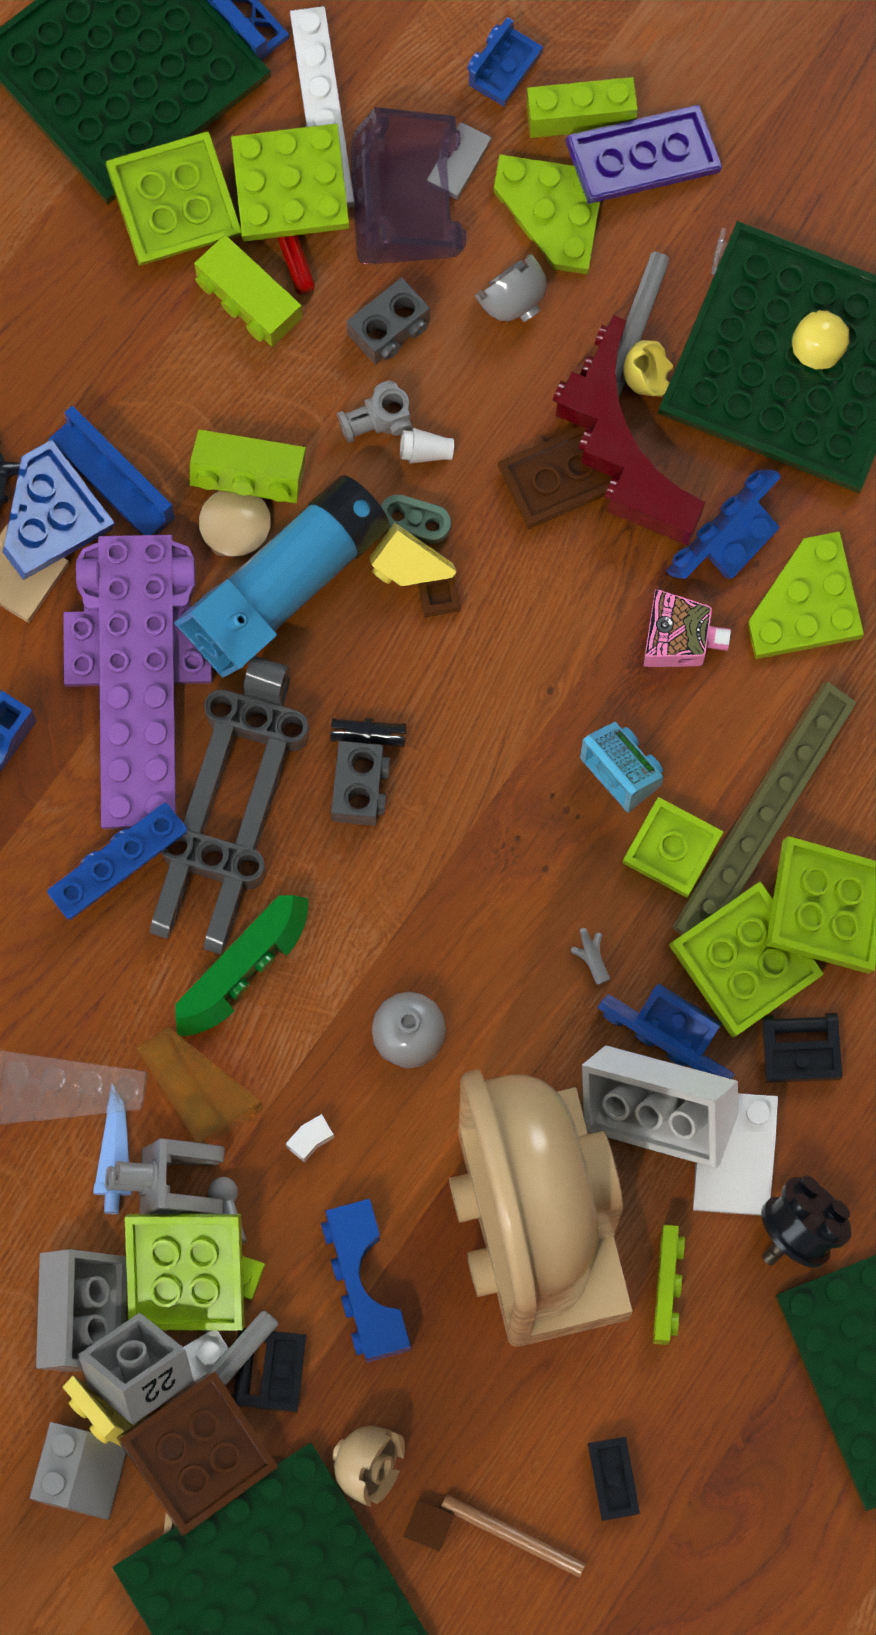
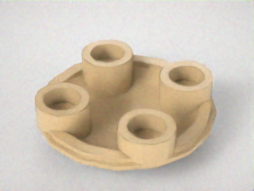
M218 491L204 503L199 515V530L205 543L211 547L212 552L216 555L244 556L263 547L268 540V533L271 529V516L265 501L260 497L242 496L236 493Z

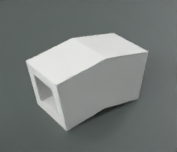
M321 1114L302 1125L286 1143V1148L305 1163L318 1147L334 1139V1134Z

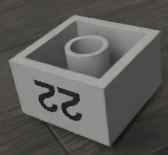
M138 1313L78 1354L88 1387L132 1425L194 1383L186 1350L141 1313Z

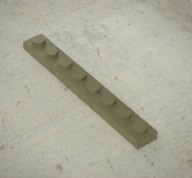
M829 682L821 684L671 927L672 929L683 935L738 897L857 703Z

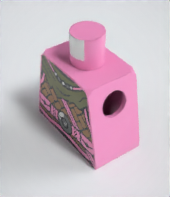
M655 590L643 666H701L704 662L706 648L728 651L731 629L709 626L712 612L710 606L661 590Z

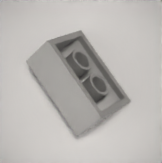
M71 1249L40 1253L36 1369L83 1372L78 1354L126 1322V1256Z

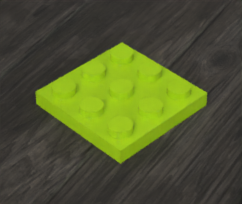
M338 123L231 136L243 242L350 229Z
M209 131L106 161L109 177L139 266L215 244L223 235L230 239L241 236V228Z
M790 836L783 839L766 946L867 974L875 971L876 861Z
M761 881L668 944L732 1038L824 975L813 958L766 946L773 899Z
M127 1214L125 1216L128 1320L141 1313L161 1330L242 1331L244 1329L241 1214Z

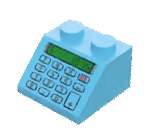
M613 722L583 739L580 759L624 810L629 813L662 786L664 776L661 773L663 768L651 754L645 756L637 747L639 741L629 728L624 727L622 729L616 722Z

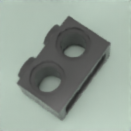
M401 277L347 320V334L376 365L383 358L389 360L394 357L401 349V344L409 337L417 338L428 328L430 308ZM401 308H408L414 313L409 317L403 318L399 317L396 311ZM373 330H381L386 333L385 337L379 340L368 336Z
M339 741L331 809L332 822L376 826L377 815L385 814L386 793H380L381 779L388 780L390 757H383V745ZM360 759H367L372 762L373 768L369 772L359 773L353 768V765ZM355 795H364L370 802L365 808L356 809L349 804V801Z

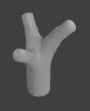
M581 928L580 934L584 950L573 946L571 953L581 957L588 964L596 984H602L610 980L600 953L602 934L595 933L592 941L587 929Z

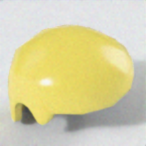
M822 310L806 315L798 324L792 336L795 356L802 364L813 369L833 367L844 355L850 343L849 328L842 319L829 311Z
M641 340L635 343L626 355L623 367L624 380L638 394L662 397L665 395L670 383L667 381V374L673 369V364L667 359L665 348L658 341Z

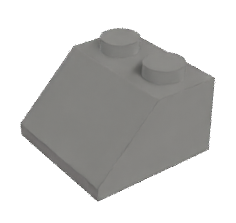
M50 1422L30 1499L35 1502L109 1520L126 1457L125 1450L111 1441L104 1444L92 1432Z

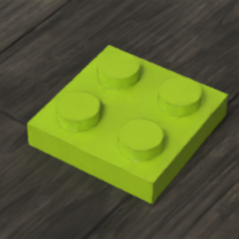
M658 797L625 855L622 864L688 898L724 831Z

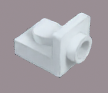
M210 1330L183 1347L186 1350L194 1382L208 1373L229 1349L218 1330Z

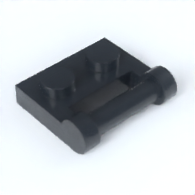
M837 1012L825 1013V1017L774 1019L773 1015H768L761 1018L766 1083L842 1079ZM825 1031L827 1041L776 1043L775 1034Z
M244 1328L242 1331H238L237 1339L246 1330V1328ZM273 1331L263 1342L266 1344L261 1394L260 1396L249 1395L254 1361L253 1353L236 1374L234 1393H231V1396L238 1407L298 1413L306 1335Z

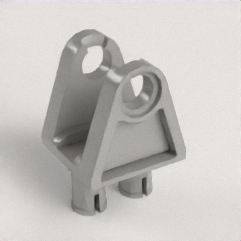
M158 1139L142 1149L141 1163L117 1161L115 1167H107L105 1188L109 1191H138L140 1195V1214H223L222 1199L170 1193V1186L166 1185V1167L169 1165H219V1162H224L225 1147L171 1139Z

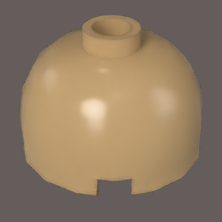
M362 1426L337 1443L333 1452L335 1477L346 1495L366 1506H371L370 1502L375 1504L382 1502L392 1489L400 1473L399 1470L392 1469L396 1463L397 1456L404 1459L405 1440L402 1435L378 1426Z

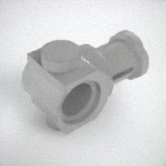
M386 381L377 385L373 389V397L364 401L365 406L348 413L343 411L337 413L341 430L348 443L353 442L354 437L371 430H375L377 434L385 432L398 436L402 435L403 430L410 431L412 429L408 396L405 391L398 388L396 382ZM396 403L402 409L398 413L392 414L386 412L384 407L388 404Z

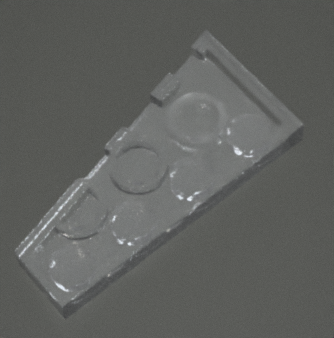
M0 1051V1125L143 1110L148 1072Z

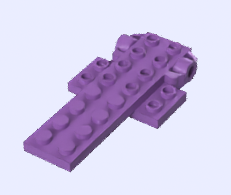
M172 535L98 536V543L83 548L76 560L77 590H79L83 598L84 612H63L65 687L100 686L102 829H129L163 803H168L176 813L175 684H212V666L174 624L179 617L191 608V598L196 586L195 557H193L189 547L174 542Z

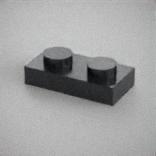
M626 1437L588 1443L601 1521L640 1515Z

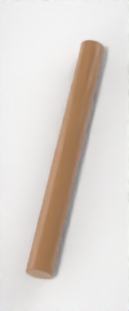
M448 1494L440 1507L579 1578L586 1566V1563Z

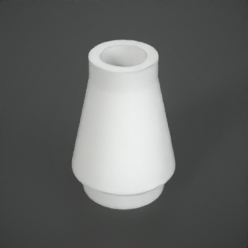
M413 427L411 431H402L400 459L408 460L409 464L452 460L454 452L453 438H445Z

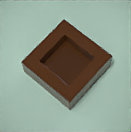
M454 576L448 579L418 583L424 618L460 612Z
M418 1500L403 1537L440 1552L454 1514Z

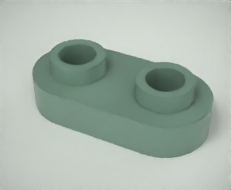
M404 495L389 496L381 504L389 520L390 528L395 522L424 543H440L450 533V516L444 508ZM395 512H401L405 517L401 521H395L391 516ZM430 522H435L439 525V529L429 531L426 525Z

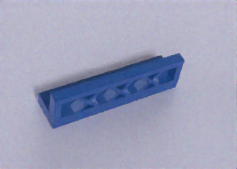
M207 0L260 60L264 59L289 39V33L259 0ZM233 2L248 3L252 7L251 18L245 17ZM255 26L270 27L277 35L266 42V39Z
M73 406L68 408L64 412L67 423L48 440H53L71 466L140 535H157L175 519L172 504Z

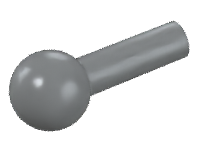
M219 1177L213 1180L208 1188V1197L223 1200V1214H238L234 1203L238 1196L236 1183L227 1177ZM242 1227V1245H243V1244H245V1243L247 1242V1240H246V1237H245V1234H244V1231H243V1227Z

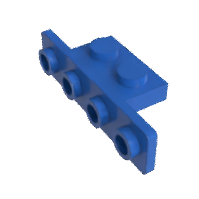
M762 469L748 476L744 482L745 487L737 495L730 497L722 504L721 512L713 521L705 523L697 531V538L688 547L682 548L674 555L673 563L666 572L671 577L685 579L708 557L725 578L733 579L780 528L758 502L781 478L780 474L775 470Z
M163 803L131 828H125L116 833L110 839V843L99 852L96 850L88 854L80 862L79 867L50 887L47 893L66 919L72 920L187 833V828L168 803Z
M660 983L655 986L640 1013L609 994L598 1005V1008L604 1012L603 1016L609 1022L617 1026H623L624 1024L636 1032L635 1036L638 1040L648 1046L653 1047L657 1045L668 1052L667 1057L674 1063L684 1067L688 1065L695 1070L733 1079L735 1075L733 1072L704 1055L722 1023Z

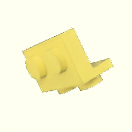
M72 1376L63 1386V1389L72 1398L69 1402L71 1408L82 1418L85 1419L87 1417L91 1421L92 1426L89 1429L101 1442L107 1444L111 1441L121 1446L117 1437L135 1424L132 1425L93 1392L87 1383Z

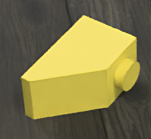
M395 522L369 556L371 565L374 567L372 572L387 584H390L392 580L400 586L448 579L453 578L457 572L451 561Z

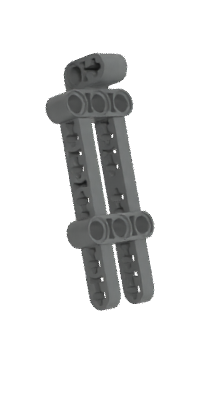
M254 656L251 658L246 671L244 695L227 690H216L207 696L204 709L207 721L214 729L183 822L187 828V833L177 840L186 843L187 849L178 856L170 854L168 848L162 851L163 859L169 865V869L153 915L150 934L166 939L170 938L191 873L223 882L204 942V950L222 955L226 948L244 889H254L263 883L266 877L265 863L261 854L256 850L288 751L295 752L301 750L309 741L307 718L296 710L283 707L290 684V669L288 665ZM219 704H226L232 708L231 712L225 717H217L212 713L214 707ZM255 714H261L267 718L266 723L261 727H252L247 721ZM291 724H296L303 729L301 734L294 738L285 736L282 731ZM238 736L266 744V748L236 843L234 844L206 836L204 831L234 738ZM216 851L223 855V859L218 865L208 866L203 862V858L209 852ZM245 862H254L259 866L257 873L252 876H243L239 873V868Z

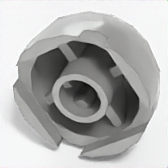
M529 254L525 259L527 265L521 259L490 281L489 284L491 286L485 289L484 292L480 289L474 295L481 307L490 316L500 321L508 322L520 317L525 322L541 310L537 304L545 296L547 282L540 264L532 254Z
M409 991L397 993L380 1005L374 1014L371 1031L374 1046L381 1057L395 1065L409 1069L421 1067L435 1059L445 1041L446 1025L444 1015L434 1001L423 994Z

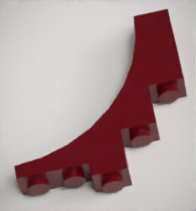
M613 315L609 325L605 326L602 324L598 331L594 345L599 347L595 356H587L580 374L571 372L567 383L559 382L552 400L557 403L555 416L586 428L578 448L583 451L581 464L613 477L605 494V498L610 499L607 512L688 546L702 515L705 501L680 489L660 473L639 449L626 425L618 400L615 371L617 353L627 320Z

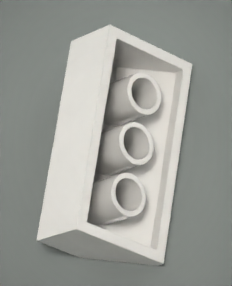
M606 1045L582 1064L583 1110L587 1132L605 1131L606 1136L611 1139L714 1168L720 1165L738 1116V1081Z

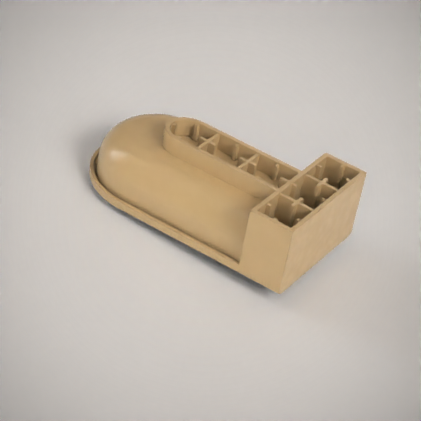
M480 1069L466 1072L460 1081L458 1136L467 1174L450 1177L449 1184L459 1223L478 1218L484 1239L485 1248L467 1252L477 1297L497 1293L509 1343L515 1347L628 1321L633 1311L614 1239L623 1210V1201L615 1162L605 1131L588 1134L576 1087L557 1092L547 1083L531 1076L517 1074L484 1080Z

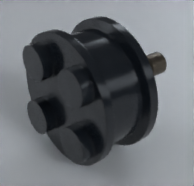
M805 1175L803 1178L794 1177L789 1179L782 1188V1195L770 1198L761 1210L764 1227L774 1242L762 1254L763 1260L768 1265H774L781 1256L786 1254L803 1266L818 1268L829 1260L832 1248L844 1246L851 1238V1226L848 1220L850 1211L847 1206L841 1201L835 1200L814 1178Z

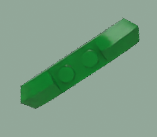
M278 895L175 1004L177 1037L194 1035L213 1028L235 1011L228 1003L230 998L232 997L234 1000H237L245 993L250 986L248 979L257 970L263 973L276 958L273 953L276 950L287 956L296 945L306 923L309 898L296 895Z

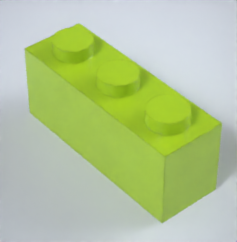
M628 77L527 88L526 109L530 138L576 134L637 119L638 109L634 78Z
M223 235L194 263L197 284L209 295L214 292L222 300L221 305L233 318L239 316L248 324L246 328L249 333L259 342L264 339L273 347L303 318L301 304L226 235Z
M198 429L190 460V486L206 490L213 489L231 492L242 496L249 495L267 498L278 502L297 503L305 471L306 447Z

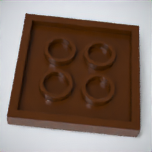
M214 1370L206 1373L117 1437V1440L183 1536L278 1467Z

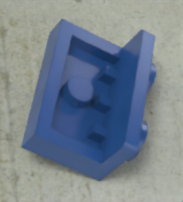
M509 17L505 19L501 26L496 24L493 27L486 41L488 45L482 53L477 51L467 66L469 86L505 107L543 53V46L515 30L514 20Z

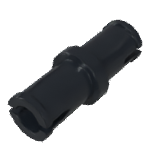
M332 718L331 727L333 729H344L346 731H330L331 742L344 741L405 747L406 738L404 736H391L392 733L406 734L407 725L405 723L374 722V718H365V721Z

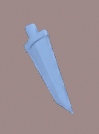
M113 1083L93 1192L95 1195H105V1214H119L120 1196L132 1195V1191H109L105 1188L107 1167H115L117 1161L129 1162L126 1106Z

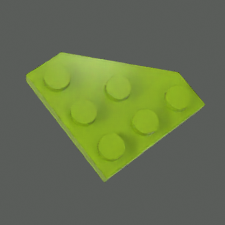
M499 154L494 194L511 211L515 221L531 242H535L545 255L544 258L552 269L588 275L600 201L588 204L575 167Z
M840 532L804 538L748 621V630L755 659L863 638L864 632Z

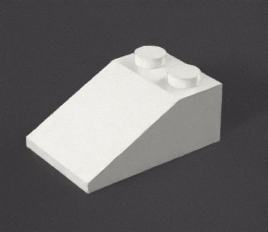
M738 1093V1116L720 1165L714 1168L695 1162L693 1211L761 1215L763 1205L771 1198L778 1096Z

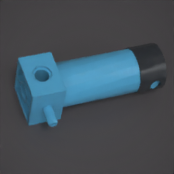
M346 475L339 476L313 499L301 514L227 580L209 590L179 617L174 624L222 678L239 670L277 636L275 631L389 530V520L383 508L356 480Z

